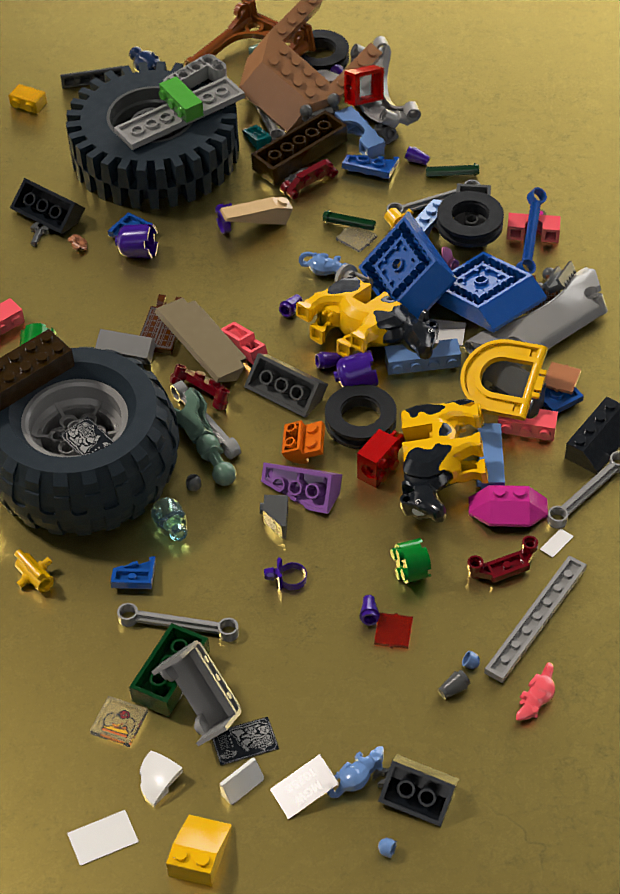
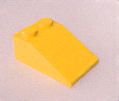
M188 815L173 842L166 862L168 876L212 887L232 824Z

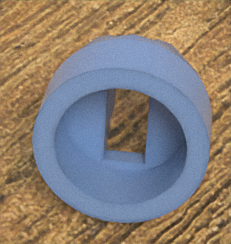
M470 650L467 651L463 657L462 666L468 669L477 668L480 664L479 656Z
M391 838L381 839L378 844L379 852L383 856L391 858L395 852L397 841Z

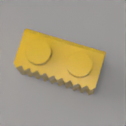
M20 83L8 95L11 106L24 109L27 112L38 114L47 105L45 91L26 87Z

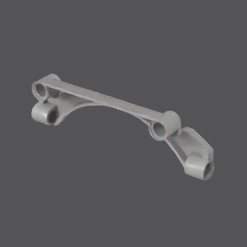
M584 267L572 276L568 285L565 286L566 288L545 305L513 320L494 333L485 329L465 341L467 352L471 354L482 344L498 339L538 344L549 349L599 316L606 314L608 309L603 294L598 293L601 291V286L596 270Z

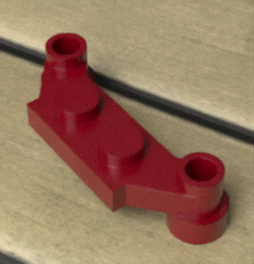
M321 160L296 174V178L292 183L289 180L283 182L280 186V191L284 195H288L292 200H295L299 196L301 189L322 179L324 176L336 177L338 170L330 160Z
M176 364L174 372L171 373L169 379L170 383L175 384L186 380L213 395L212 406L214 408L226 410L230 391L220 384L221 382H215L214 379L207 377L206 373L202 371H191L186 369L185 365Z
M526 536L522 540V549L520 551L484 563L483 558L478 555L469 557L467 561L469 576L473 579H488L495 583L530 570L529 563L534 558L535 552L538 549V539L534 536Z

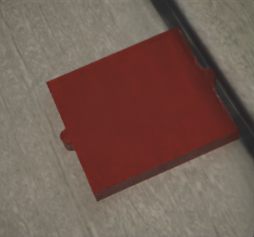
M380 613L374 645L408 649L413 617L398 615V613Z

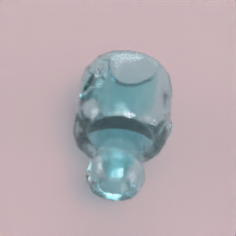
M170 497L161 498L156 501L151 508V517L158 531L164 536L171 537L174 541L185 539L188 533L186 527L187 516L179 502Z

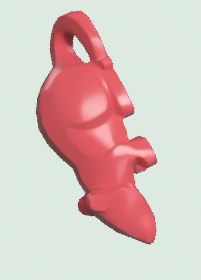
M548 662L542 674H536L528 684L530 687L529 691H523L520 695L521 701L519 704H524V706L516 714L517 721L528 720L532 717L537 718V712L541 706L553 698L555 685L552 680V663Z

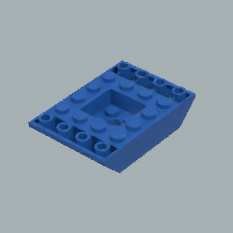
M409 211L406 212L358 267L365 277L369 276L372 278V289L377 296L387 292L391 299L400 302L408 308V311L417 319H419L424 309L429 310L457 280V277Z
M483 251L452 270L457 280L436 303L494 333L545 301L547 296L532 274Z

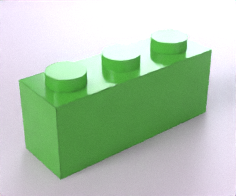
M177 76L159 83L160 98L168 104L170 109L177 113L179 118L188 123L204 116L203 102Z

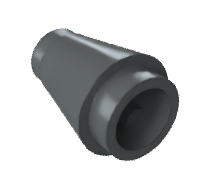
M462 670L454 671L438 688V692L446 699L468 689L467 686L471 683Z

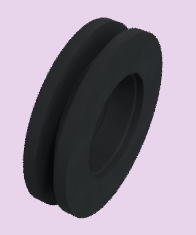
M312 30L315 48L330 50L333 54L325 58H314L304 53L301 58L316 71H330L336 64L341 65L345 69L349 62V44L342 35L333 31Z
M477 191L457 192L446 197L438 206L437 229L446 241L454 245L468 248L485 246L500 236L503 230L504 211L501 204L488 194ZM464 212H474L484 216L487 221L476 226H466L459 224L453 218Z
M367 384L346 386L332 394L326 403V430L333 440L345 447L361 449L378 429L391 434L396 428V404L386 391ZM354 407H367L376 411L380 417L370 425L355 426L344 421L342 415Z

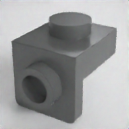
M379 122L372 128L375 129L379 136H382L385 144H389L398 138L395 128Z

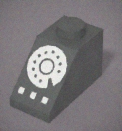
M264 495V503H260V514H263L264 523L282 539H286L289 509L288 495Z

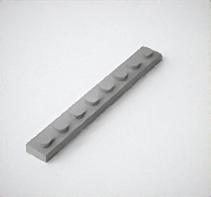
M571 556L567 557L485 667V674L501 683L505 681L585 572L587 564Z

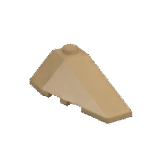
M270 197L223 207L220 209V212L226 222L286 225L293 208L287 198Z

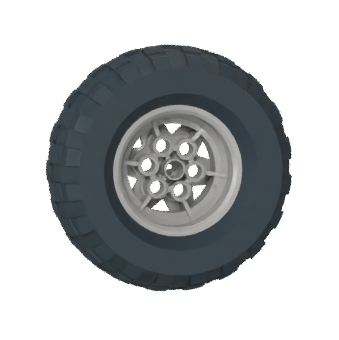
M94 347L71 348L74 367L0 411V502L13 516H19L24 524L35 529L43 527L48 529L51 534L77 533L78 536L91 535L92 532L104 529L109 531L121 526V523L128 519H136L145 512V507L148 504L155 503L160 498L165 484L169 483L178 456L179 430L176 411L157 377L151 371H146L143 364L134 358L123 357L120 352L114 350H101ZM89 417L114 443L94 453L80 456L59 435L84 418Z

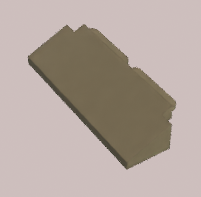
M180 298L156 308L154 313L215 382L238 380L245 368L243 363L246 360V356L195 300L188 303L184 298Z

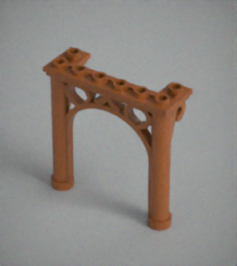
M241 0V3H238L234 8L233 14L236 17L228 26V29L195 55L184 60V65L186 66L206 54L215 56L229 44L238 40L249 38L263 40L278 21L258 13L255 0ZM305 23L286 42L291 43L288 46L300 57L307 51H316L312 27L308 23ZM252 28H258V29H259V30H256V31H250V29H252Z

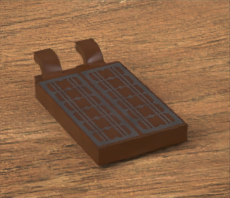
M159 294L156 307H150L140 336L153 338L156 343L155 353L172 355L177 337L154 313L156 308L167 304L165 302L166 295Z

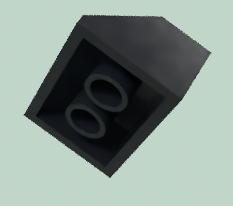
M397 754L391 762L378 802L441 827L459 779Z

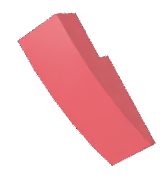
M233 322L221 329L251 364H254L258 353L268 354L265 344L256 340L252 331L238 323Z

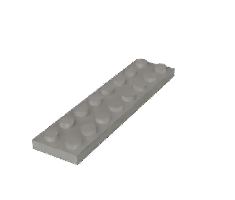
M225 76L192 91L203 102L204 116L186 123L166 103L114 127V132L134 150L244 99L245 92Z

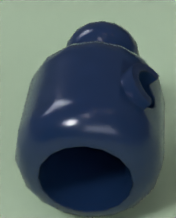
M137 46L129 51V57L134 61L133 66L137 72H139V63L147 62L148 70H156L157 61H161L155 52L143 51Z

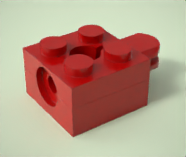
M378 429L357 452V478L375 488L381 482L384 483L388 474L398 467V453L402 443L405 442L404 435L402 433L399 434L396 430L388 434Z

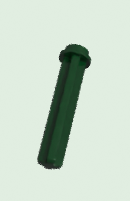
M476 163L474 165L426 167L427 177L476 176L479 174V164Z
M331 210L324 211L322 219L327 224L331 222L372 231L376 228V221L333 213Z

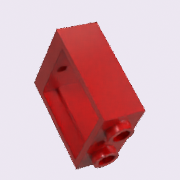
M370 65L344 71V103L357 106L383 100V67ZM371 75V95L360 97V77Z

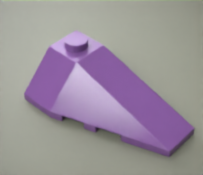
M264 462L261 482L278 492L288 495L291 500L300 503L310 511L328 514L340 494L343 474Z

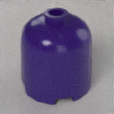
M154 224L124 225L115 237V245L118 246L119 252L124 257L152 259V256H156L158 250V242H155L154 235L158 234L156 226Z
M367 350L364 353L359 352L340 358L336 364L337 371L333 372L335 382H340L342 388L361 384L378 385L376 369L372 370L371 368L373 366L372 362H374L371 351Z

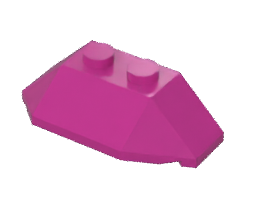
M489 485L468 497L469 516L475 517L488 526L530 527L541 519L548 517L547 498L530 486Z

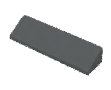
M122 66L61 74L62 89L90 85V81L94 78L105 83L104 73L112 70L120 77Z

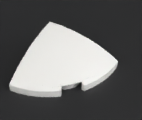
M150 751L147 754L140 768V787L144 797L153 807L169 792L168 787L183 773L181 766L154 751Z

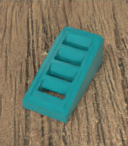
M258 125L242 130L256 150L272 142L271 136Z

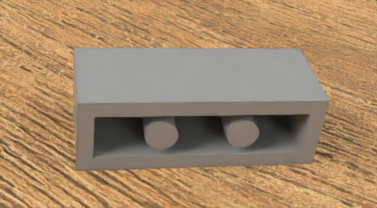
M100 329L95 348L120 352L121 356L134 358L145 365V363L151 364L156 343L150 337Z

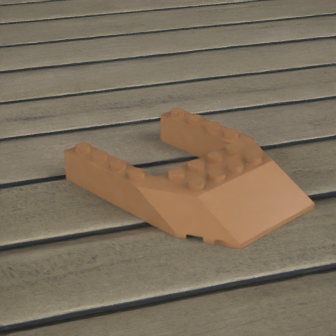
M300 0L269 31L247 58L239 88L245 92V98L286 133L304 123L300 114L301 106L305 104L310 105L313 112L330 106L327 98L332 93L338 94L340 101L344 98V71L375 65L382 55V52L370 43L330 83L285 44L319 10L322 0Z

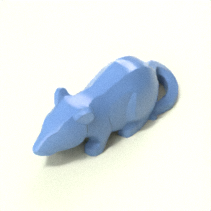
M303 252L299 256L301 266L309 267L314 274L322 276L336 274L342 265L348 264L339 262L341 256H335L331 259L326 253ZM307 256L313 257L309 261H304V258Z
M376 747L367 757H363V754L358 752L355 755L354 763L347 762L339 772H336L334 777L336 780L340 779L339 786L335 791L332 788L327 794L331 798H338L345 791L353 792L363 788L367 784L370 775L376 769L379 771L383 770L384 747Z

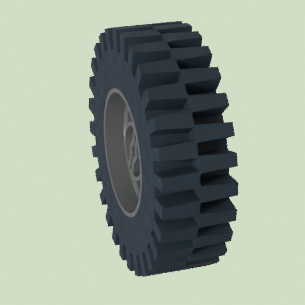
M157 61L156 70H148L147 62L139 63V72L133 73L129 65L122 66L120 77L110 70L104 73L105 83L94 78L90 81V89L82 87L78 91L79 99L73 98L70 103L71 110H67L66 128L74 172L77 173L80 183L85 182L88 191L92 193L97 190L98 197L103 200L108 199L112 195L114 204L122 206L128 197H130L132 208L136 209L141 208L143 199H149L151 209H159V199L167 198L170 207L178 206V195H183L188 203L195 201L196 189L205 196L211 193L212 183L217 186L224 183V174L231 175L233 163L237 164L239 138L236 103L132 150L115 134L114 127L166 104L159 96V83L184 66L182 63L175 62L172 70L167 71L165 61ZM208 78L190 90H197L213 81Z

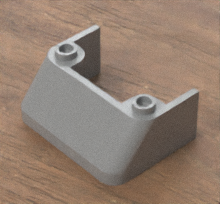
M197 640L163 661L152 671L153 675L160 672L161 676L170 682L175 680L195 711L197 717L195 718L194 728L199 735H202L196 742L198 747L227 731L241 714L238 701L203 645Z

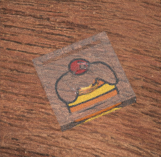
M108 696L90 729V734L130 747L148 710L147 708Z

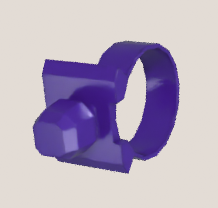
M232 203L226 205L219 204L215 207V212L218 216L216 222L222 234L231 232V222L225 221L220 209L232 206Z
M278 557L277 568L269 567L264 569V579H278V588L280 590L282 588L298 590L304 587L307 582V571L303 565L295 562L282 565V559ZM292 568L299 569L305 574V578L297 584H288L283 581L282 573Z

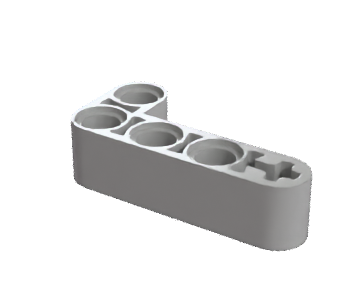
M206 54L167 76L163 82L177 76L191 89L208 78L214 82L227 76L226 64L214 55Z

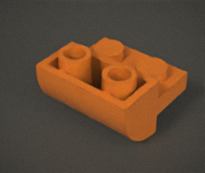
M300 420L284 424L282 455L287 460L297 464H307L310 457L323 455L325 424L323 421L305 425Z

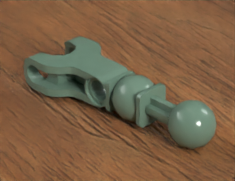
M190 387L184 393L187 400L185 407L182 410L174 408L178 427L183 428L192 442L196 444L197 452L201 455V458L212 463L214 467L212 472L213 480L218 485L228 486L236 479V469L231 463L224 462L220 455L224 452V449L220 447L219 440L215 437L212 428L205 418L207 402L199 391Z

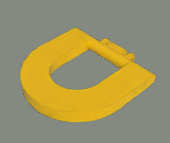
M498 339L482 344L468 356L461 370V387L466 398L474 401L475 404L480 403L484 413L525 421L532 398H540V393L536 392L542 391L545 377L542 376L547 375V370H543L542 365L548 348L543 345L509 339ZM499 361L532 366L522 398L494 393L485 389L482 385L484 371L491 364Z

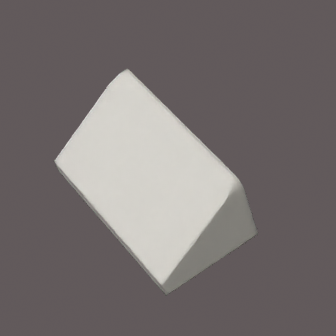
M254 757L220 783L221 796L229 804L233 805L264 780V775Z

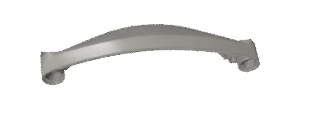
M378 36L374 39L373 45L382 52L379 61L375 65L384 68L383 100L359 106L369 118L391 128H396L399 123L408 126L420 118L421 112L415 101L407 102L403 106H395L392 103L387 85L391 48L385 37ZM355 44L350 52L351 62L366 47ZM371 75L364 76L360 80V97L371 95Z

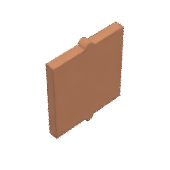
M551 362L545 377L546 388L555 390V392L560 391L572 395L581 369L570 367L567 364L562 365Z

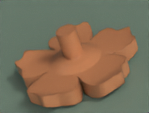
M73 234V236L68 238V242L72 243V247L76 251L78 249L81 251L87 250V241L81 236Z

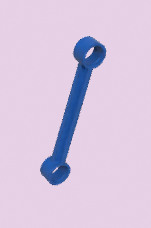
M535 187L527 194V201L530 204L522 260L516 265L517 268L530 274L536 271V265L532 259L540 207L547 200L546 192L540 187ZM534 194L539 197L540 201L535 198ZM523 264L527 266L529 272L524 269Z

